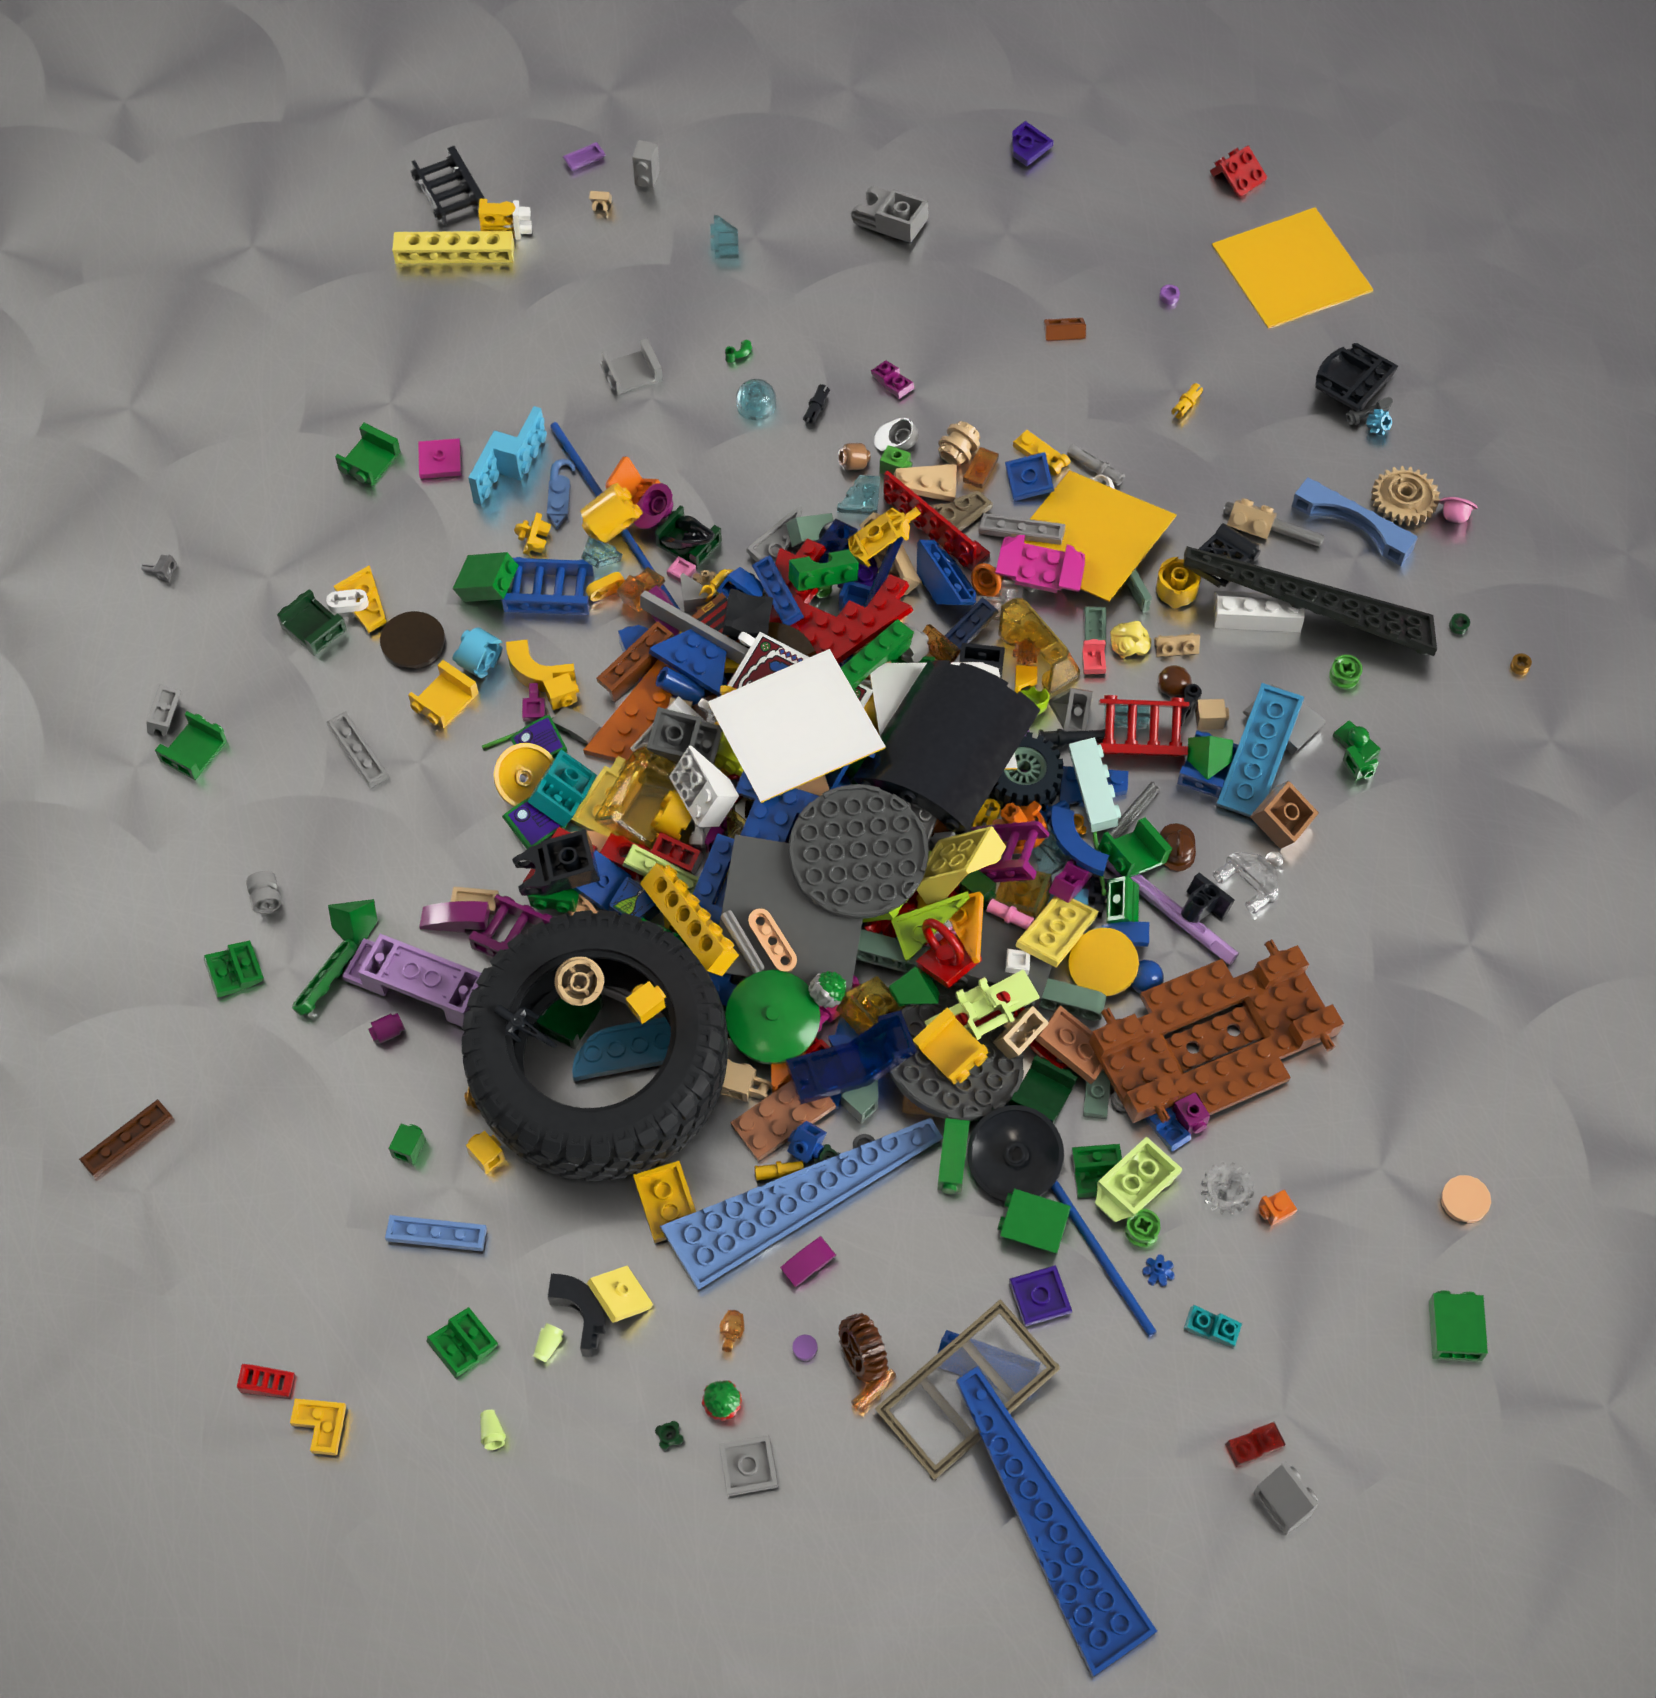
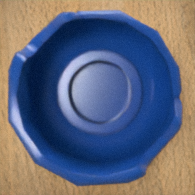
M1151 960L1139 961L1138 973L1130 986L1141 994L1143 991L1164 982V974L1159 964Z

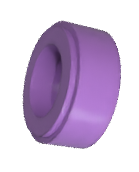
M1165 285L1160 290L1159 298L1165 304H1175L1179 300L1180 290L1174 285Z
M804 1334L794 1340L793 1354L797 1359L809 1361L816 1356L818 1347L816 1340L812 1336Z

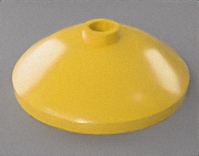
M520 743L506 749L497 759L493 771L494 784L501 798L509 805L515 807L530 797L554 760L553 756L544 748L532 743ZM520 775H524V776H525V778H526V781H525V782H521V781H520V779H519Z

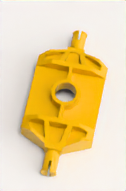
M915 507L905 515L904 512L900 513L894 508H890L848 539L849 551L860 564L869 568L871 565L868 559L878 554L901 536L905 541L909 539V523L921 515L920 511Z

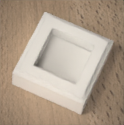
M1007 949L1005 972L1017 973L1024 969L1028 975L1030 954L1021 950Z

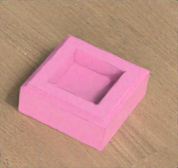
M678 556L668 568L667 575L681 582L680 575L684 573L691 577L696 571V565Z

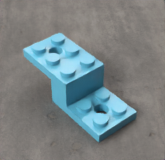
M535 406L532 408L517 437L493 431L468 477L473 503L482 505L484 499L488 498L493 482L498 480L499 474L521 481L524 474L528 473L530 463L533 458H536L538 447L541 442L545 441L547 431L544 428L545 419L543 418L541 408Z

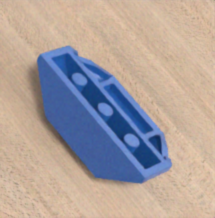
M919 540L917 542V574L922 580V584L931 594L932 599L937 604L974 605L976 603V591L956 561L945 550L938 547L939 544L935 540Z

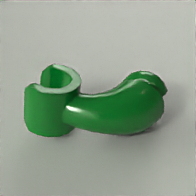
M743 340L738 351L734 347H727L725 349L726 362L733 363L735 359L748 356L752 351L751 342Z

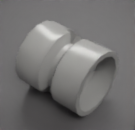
M259 871L247 877L246 885L254 912L260 914L269 913L281 906V898L277 890L278 885L274 873Z

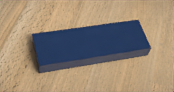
M982 597L938 642L939 646L955 658L961 652V644L970 643L999 613L998 610Z

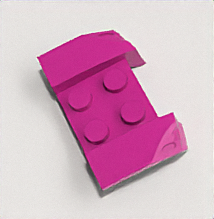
M1025 535L1004 537L995 574L1011 577L1016 585L1053 593H1057V590L1061 591L1062 589L1080 591L1085 566V554L1081 551H1076L1073 546L1068 544L1065 552L1024 543Z

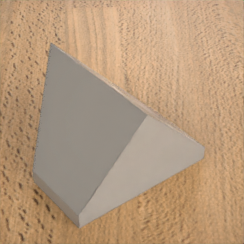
M1069 688L1049 699V705L1064 731H1086L1093 691Z

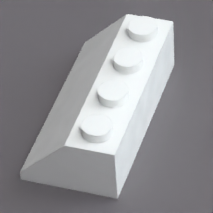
M1214 590V628L1301 632L1304 622V608L1296 609L1288 602L1263 593Z

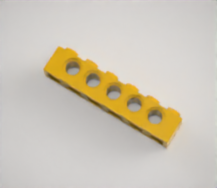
M656 863L641 881L640 885L704 968L711 973L722 976L739 956L733 948L734 943L724 937L722 928L710 919L711 914L699 905L700 900L687 890L689 888L688 885L676 876L678 874L677 871L669 865L663 866Z

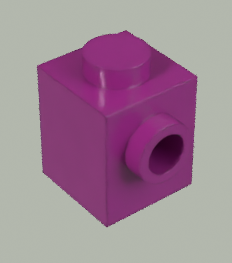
M1196 1093L1174 1103L1172 1111L1175 1113L1178 1122L1189 1133L1195 1132L1197 1134L1207 1128L1210 1114Z

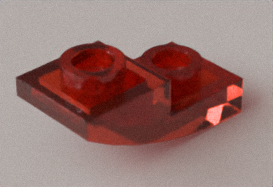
M1275 1422L1255 1428L1248 1434L1228 1440L1225 1445L1235 1466L1239 1467L1277 1451L1286 1444Z

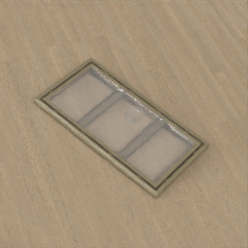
M1001 1299L875 1408L877 1413L929 1473V1477L934 1480L982 1439L956 1384L957 1379L978 1366L1008 1412L1011 1413L1061 1369L1059 1364L1050 1357Z

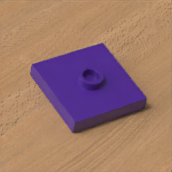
M1056 1265L1009 1279L1025 1327L1072 1313V1308Z

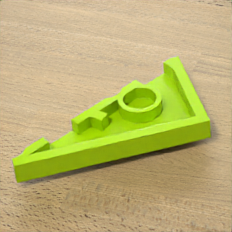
M968 891L891 919L906 962L927 943L922 931L924 920L933 918L945 924L970 899ZM932 928V932L935 935L937 931Z

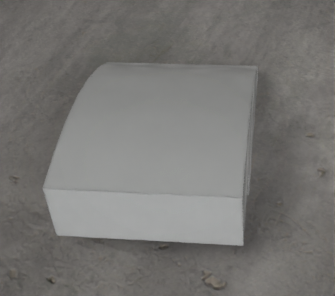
M1254 702L1243 711L1248 718ZM1304 702L1286 750L1292 755L1326 723L1319 714Z

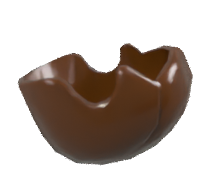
M1172 665L1159 673L1157 684L1162 693L1173 698L1178 695L1183 696L1185 687L1192 684V680L1185 668Z

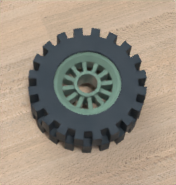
M1027 732L1026 736H1024L1015 751L1017 769L1004 770L990 792L989 799L997 800L1001 810L1009 803H1014L1016 806L1021 807L1029 806L1033 801H1036L1042 806L1041 810L1044 811L1049 803H1054L1056 795L1060 791L1064 763L1063 758L1059 759L1060 752L1058 748L1053 751L1054 744L1050 740L1045 744L1043 736L1038 735L1037 739L1032 738V732Z

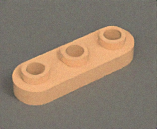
M765 909L752 911L748 919L749 926L771 962L779 971H792L797 964L796 954L771 914ZM763 918L765 923L760 926L756 924V920ZM770 938H776L777 943L775 945H770L768 943V940ZM784 957L790 960L787 965H783L780 961Z

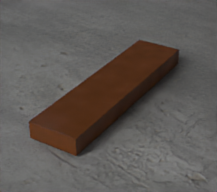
M157 1099L79 1160L90 1174L97 1178L170 1122L173 1117Z

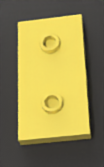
M1054 896L1017 940L1015 947L1057 968L1097 918L1099 911L1075 899L1067 903Z

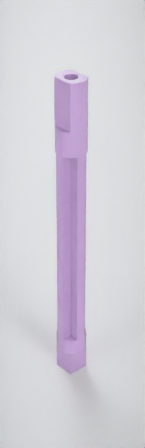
M1108 860L1106 867L1116 876L1122 877ZM1138 874L1130 877L1139 885V894L1216 956L1223 959L1226 964L1231 965L1235 961L1239 952L1200 921L1192 923L1185 920L1181 914L1183 908L1142 875Z

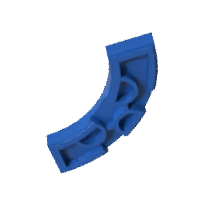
M1053 805L1050 826L1060 850L1066 856L1069 855L1081 868L1103 877L1109 855L1095 850L1080 837L1074 825L1075 811Z

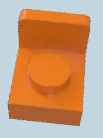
M1285 1190L1270 1197L1263 1196L1258 1205L1260 1215L1264 1220H1268L1271 1226L1297 1212L1296 1206Z

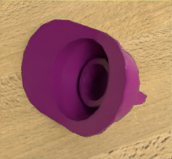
M656 483L650 486L637 503L643 514L633 523L641 529H649L655 526L661 519L668 517L673 510L674 504L671 489L663 483Z

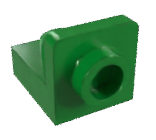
M1355 745L1346 748L1343 761L1355 780L1363 777L1366 779L1375 774L1379 764L1377 758L1365 762L1364 755L1357 750Z

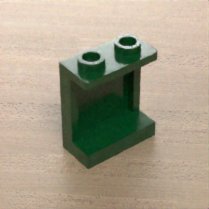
M310 589L300 594L296 600L283 607L277 614L281 627L314 656L347 631L343 617L338 613L334 616L315 599Z

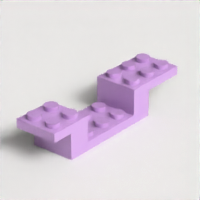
M379 934L376 942L365 938L362 940L342 977L344 981L385 996L389 988L442 1008L448 1022L463 1027L464 1014L470 1009L467 1003L472 989L479 987L476 981L481 973Z

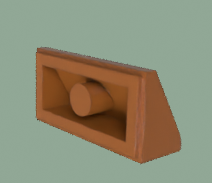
M1084 318L1044 320L1047 341L1086 338Z

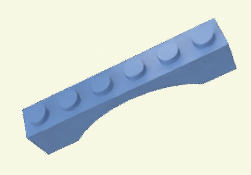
M1307 477L1294 495L1292 507L1309 516L1334 517L1354 524L1374 540L1382 556L1402 566L1415 547L1418 537L1410 531L1404 530L1373 511L1367 510L1355 501L1343 497L1338 492L1321 485L1318 481Z

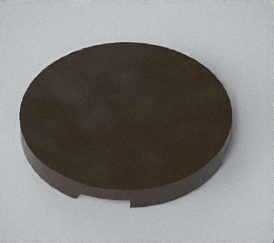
M419 611L405 612L395 616L384 626L380 635L382 653L396 667L419 669L428 666L441 655L445 643V633L441 623L432 615Z

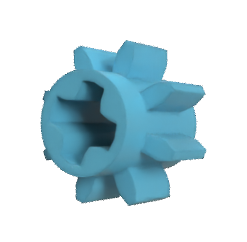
M1374 409V414L1368 415L1366 425L1370 429V433L1384 435V430H1390L1392 418L1388 415L1389 411Z

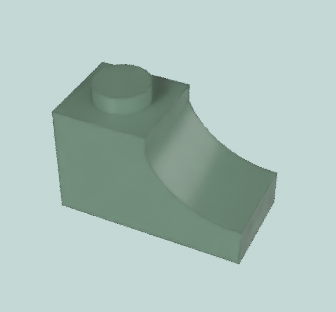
M832 513L796 517L787 522L791 546L801 548L807 538L815 542L820 540L819 533L821 529L834 521Z

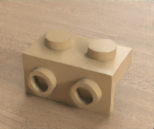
M1242 498L1241 501H1235L1227 525L1267 539L1274 519L1277 516V513L1273 512L1274 509L1266 505H1262L1261 508L1253 505V501Z

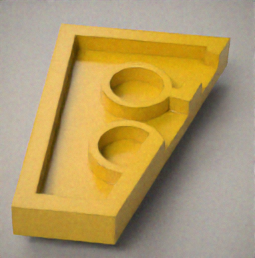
M370 565L333 586L335 591L361 589L366 592L369 601L367 608L352 613L368 633L387 623Z

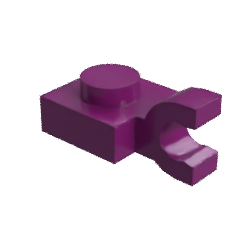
M529 683V698H523V722L536 721L545 716V698H540L538 683Z

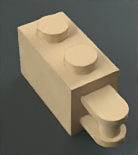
M728 1058L726 1075L720 1094L744 1102H748L749 1097L760 1100L768 1097L767 1091L772 1087L770 1081L757 1077L756 1069L751 1065L731 1062ZM754 1085L759 1086L758 1090L753 1089Z

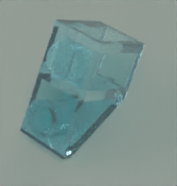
M714 215V223L710 224V233L714 238H711L710 241L711 251H715V259L739 258L738 229L720 216Z

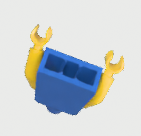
M741 567L736 570H721L710 581V585L703 586L699 593V596L702 593L709 595L705 602L710 601L714 594V589L720 594L723 593L726 599H728L730 589L739 590L752 596H765L761 582L754 574L747 572Z

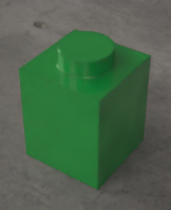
M401 1123L388 1148L392 1158L414 1165L426 1141L422 1129L414 1124L407 1126Z

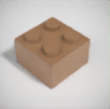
M1290 781L1274 787L1250 817L1281 849L1295 843L1319 812Z

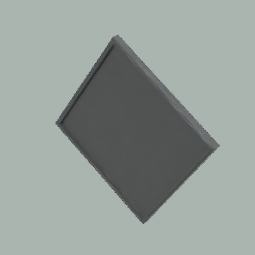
M735 834L721 915L731 910L764 965L763 971L777 970L751 930L748 921L752 911L756 909L767 910L796 954L797 964L789 973L799 977L809 986L812 979L818 973L822 974L827 971L837 972L846 980L845 994L850 995L863 919L846 918L832 914L814 904L802 892L790 867L789 843ZM720 918L719 926L723 930L722 934L734 943L733 948L739 954L724 974L747 978L753 972ZM763 918L756 920L757 925L761 926L765 923ZM770 938L768 940V943L770 945H775L777 943V939ZM784 957L780 962L783 965H787L790 960Z

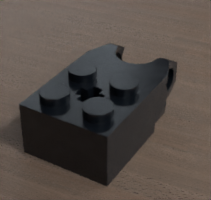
M586 829L541 841V844L528 848L512 859L516 868L535 869L534 875L518 886L522 896H547L600 881L592 842Z

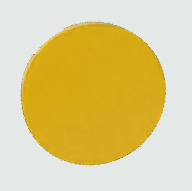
M1097 928L1086 932L1073 946L1069 955V971L1077 986L1102 992L1106 995V998L1125 991L1135 980L1139 969L1138 954L1132 941L1122 932L1111 928Z

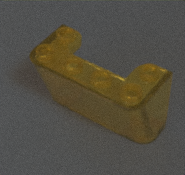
M1014 598L1001 605L998 635L1005 643L1011 646H1017L1028 639L1051 665L1050 670L1045 672L1041 679L1043 687L1047 689L1049 694L1054 693L1079 677L1080 669L1068 648L1026 600Z

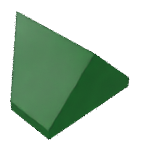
M1214 736L1188 738L1187 760L1207 780L1232 762L1233 740Z
M374 899L328 905L332 928L343 940L352 939L358 945V949L362 940L368 938L378 922Z
M916 966L888 988L899 1007L907 1004H938L940 992L927 973Z

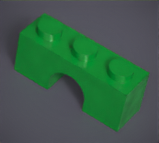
M849 549L829 553L828 563L814 562L809 556L790 559L788 579L798 591L858 581L859 562Z

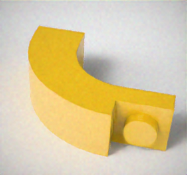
M527 639L506 642L511 671L516 679L529 688V683H538L540 692H545L544 681L567 673L571 681H576L574 663L544 666L536 663L531 658Z

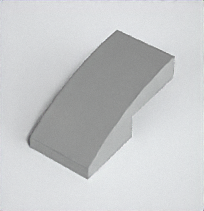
M563 707L552 719L557 729L570 733L573 739L587 744L601 729L600 725L567 707Z

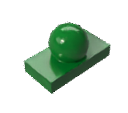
M1350 720L1333 733V737L1345 748L1355 745L1357 750L1364 755L1365 762L1370 761L1380 753L1381 748L1370 739L1367 729L1362 726H1355Z

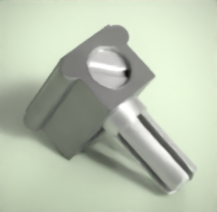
M161 555L156 565L142 564L141 570L152 572L157 579L168 582L177 563L173 556Z

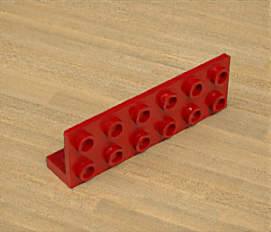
M889 471L884 473V500L889 505H893L898 509L900 513L904 512L905 515L917 507L921 515L912 520L916 528L922 529L931 540H935L948 554L953 555L963 567H967L972 571L975 566L985 562L990 557V552L976 540L972 541L893 474Z

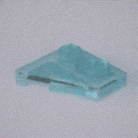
M859 475L854 482V486L850 487L842 503H838L837 513L869 515L873 512L877 513L880 476Z
M589 536L581 559L596 568H601L620 562L623 554L618 552L614 546Z
M1050 823L1047 824V831L1050 833L1049 837L1045 838L1038 847L1033 848L1042 881L1064 868L1066 863L1072 859L1069 855L1066 856L1056 844L1055 836L1051 832Z

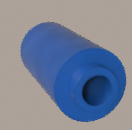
M664 667L657 676L656 686L677 697L679 696L683 700L693 701L692 705L697 704L705 697L704 687L669 667Z

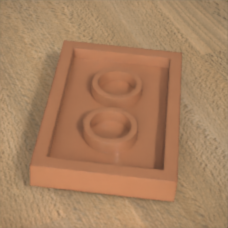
M1060 1005L1048 1020L1049 1024L1039 1033L1035 1040L1089 1084H1092L1103 1069L1089 1043L1093 1031Z

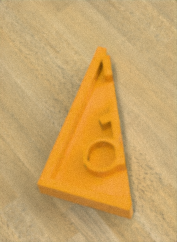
M981 892L969 894L970 899L949 919L974 964L980 963L984 896Z

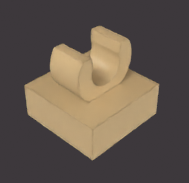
M590 191L589 199L593 203V211L596 212L597 206L602 204L603 211L607 212V204L612 202L610 192Z

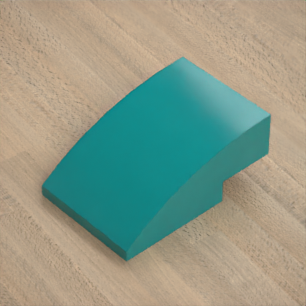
M561 749L527 802L562 827H565L573 818L581 802L585 799L597 774Z

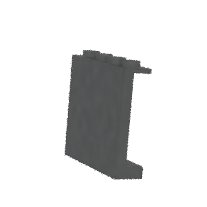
M983 909L980 951L982 961L953 985L971 990L979 986L978 980L985 977L988 986L991 987L1015 974L1005 972L1007 949L1021 950L1015 946L1017 940L1026 930L1013 923L1007 924L1004 922V919ZM1030 955V968L1027 976L1040 998L1024 1006V1008L1034 1006L1038 1010L1052 965Z

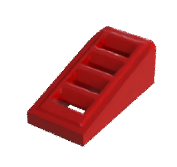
M242 1364L237 1389L240 1393L290 1398L295 1373ZM251 1374L253 1375L251 1384H248L249 1376ZM259 1376H263L261 1386H257ZM270 1377H274L272 1388H268ZM280 1378H284L282 1390H278Z

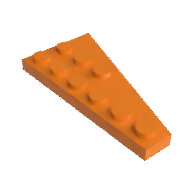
M659 659L583 749L584 754L614 762L620 756L626 759L625 764L634 767L638 765L647 770L648 765L630 748L653 724L658 707L666 709L671 697H673V694L656 686V679L660 671L664 667L671 668Z

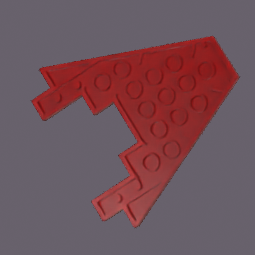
M808 538L796 555L780 548L775 564L804 618L790 626L799 630L808 638L817 654L830 649L838 664L875 639L897 619L900 621L913 611L911 605L900 601L909 588L908 582L891 574L867 607L849 600L836 617L811 606L809 603L819 590L818 588L798 591L788 579L789 560L809 556L814 562H818L825 553L826 548L824 545ZM772 604L769 622L782 623Z

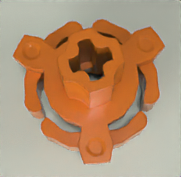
M1033 801L1029 806L1021 807L1016 806L1014 803L1006 804L1000 812L1002 819H995L992 822V825L1039 821L1048 830L1047 823L1039 812L1042 806L1036 801ZM1045 838L1036 839L1033 848L1038 847ZM1018 840L1013 854L1022 853L1026 840Z

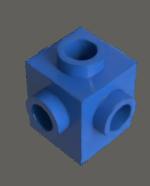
M805 1121L790 1134L788 1138L790 1145L787 1152L792 1154L796 1160H802L805 1163H808L814 1157L817 1159L820 1152L824 1149L822 1142L827 1132Z

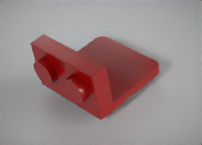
M1249 145L1241 150L1237 147L1228 153L1229 158L1225 159L1222 157L1214 162L1215 167L1209 170L1213 177L1223 172L1238 197L1245 195L1267 179V175Z

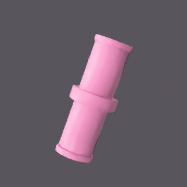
M991 899L986 912L1004 919L1005 923H1013L1025 930L1034 921L1033 917L1017 911L1016 907H1009L995 899Z

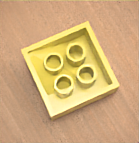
M992 826L938 840L928 856L926 871L923 880L917 888V892L926 904L946 899L969 873L997 863L1006 848L1005 844Z

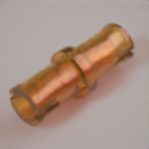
M888 1366L885 1375L880 1376L879 1379L874 1381H867L865 1388L851 1401L856 1409L860 1407L859 1412L863 1413L876 1398H880L883 1395L882 1391L897 1377L892 1369L888 1371Z

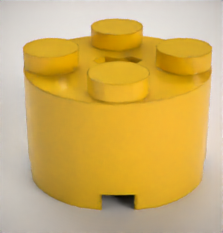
M1171 557L1161 564L1155 588L1159 598L1174 609L1193 602L1198 595L1201 577L1184 567V559H1178V557Z
M669 790L660 804L663 809L655 814L650 826L654 827L653 830L679 841L682 837L680 835L682 830H686L692 817L676 790Z

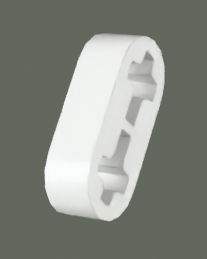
M361 589L335 591L330 593L326 599L328 608L333 613L362 611L369 604L366 592Z

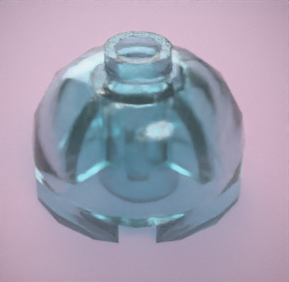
M750 379L744 382L736 394V406L739 414L750 420H756V418L763 417V419L768 418L776 409V394L773 387L762 379Z

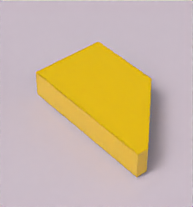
M1016 665V693L1026 686L1030 688L1037 684L1038 666Z

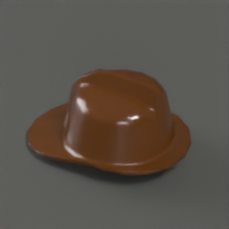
M1174 823L1165 826L1161 830L1160 835L1173 849L1164 866L1173 871H1184L1190 868L1196 856L1194 833L1183 824Z

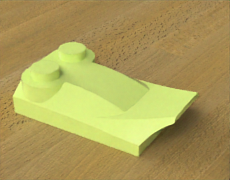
M1145 1137L1098 1181L1095 1204L1114 1222L1134 1217L1165 1187L1172 1184L1174 1179L1181 1173L1182 1168L1148 1137Z

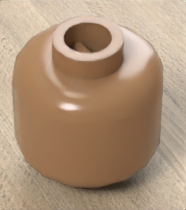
M862 443L845 444L838 454L839 463L846 470H862L870 462L871 458L870 451Z

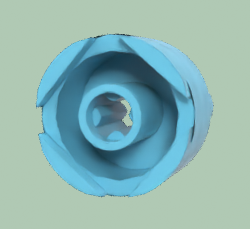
M479 627L471 631L466 630L461 636L462 642L454 652L452 659L458 666L479 678H483L489 674L485 671L489 667L494 668L499 661L503 647L500 646L502 641Z

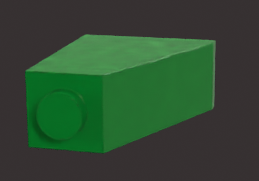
M945 1118L937 1190H942L943 1193L955 1194L962 1191L970 1121Z

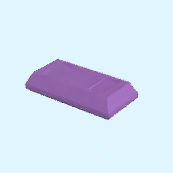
M596 142L563 156V159L570 169L575 171L603 159L606 154Z

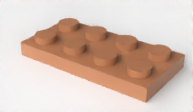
M807 1069L730 1123L759 1162L788 1142V1138L794 1129H797L805 1121L814 1124L834 1110L836 1104L809 1069Z

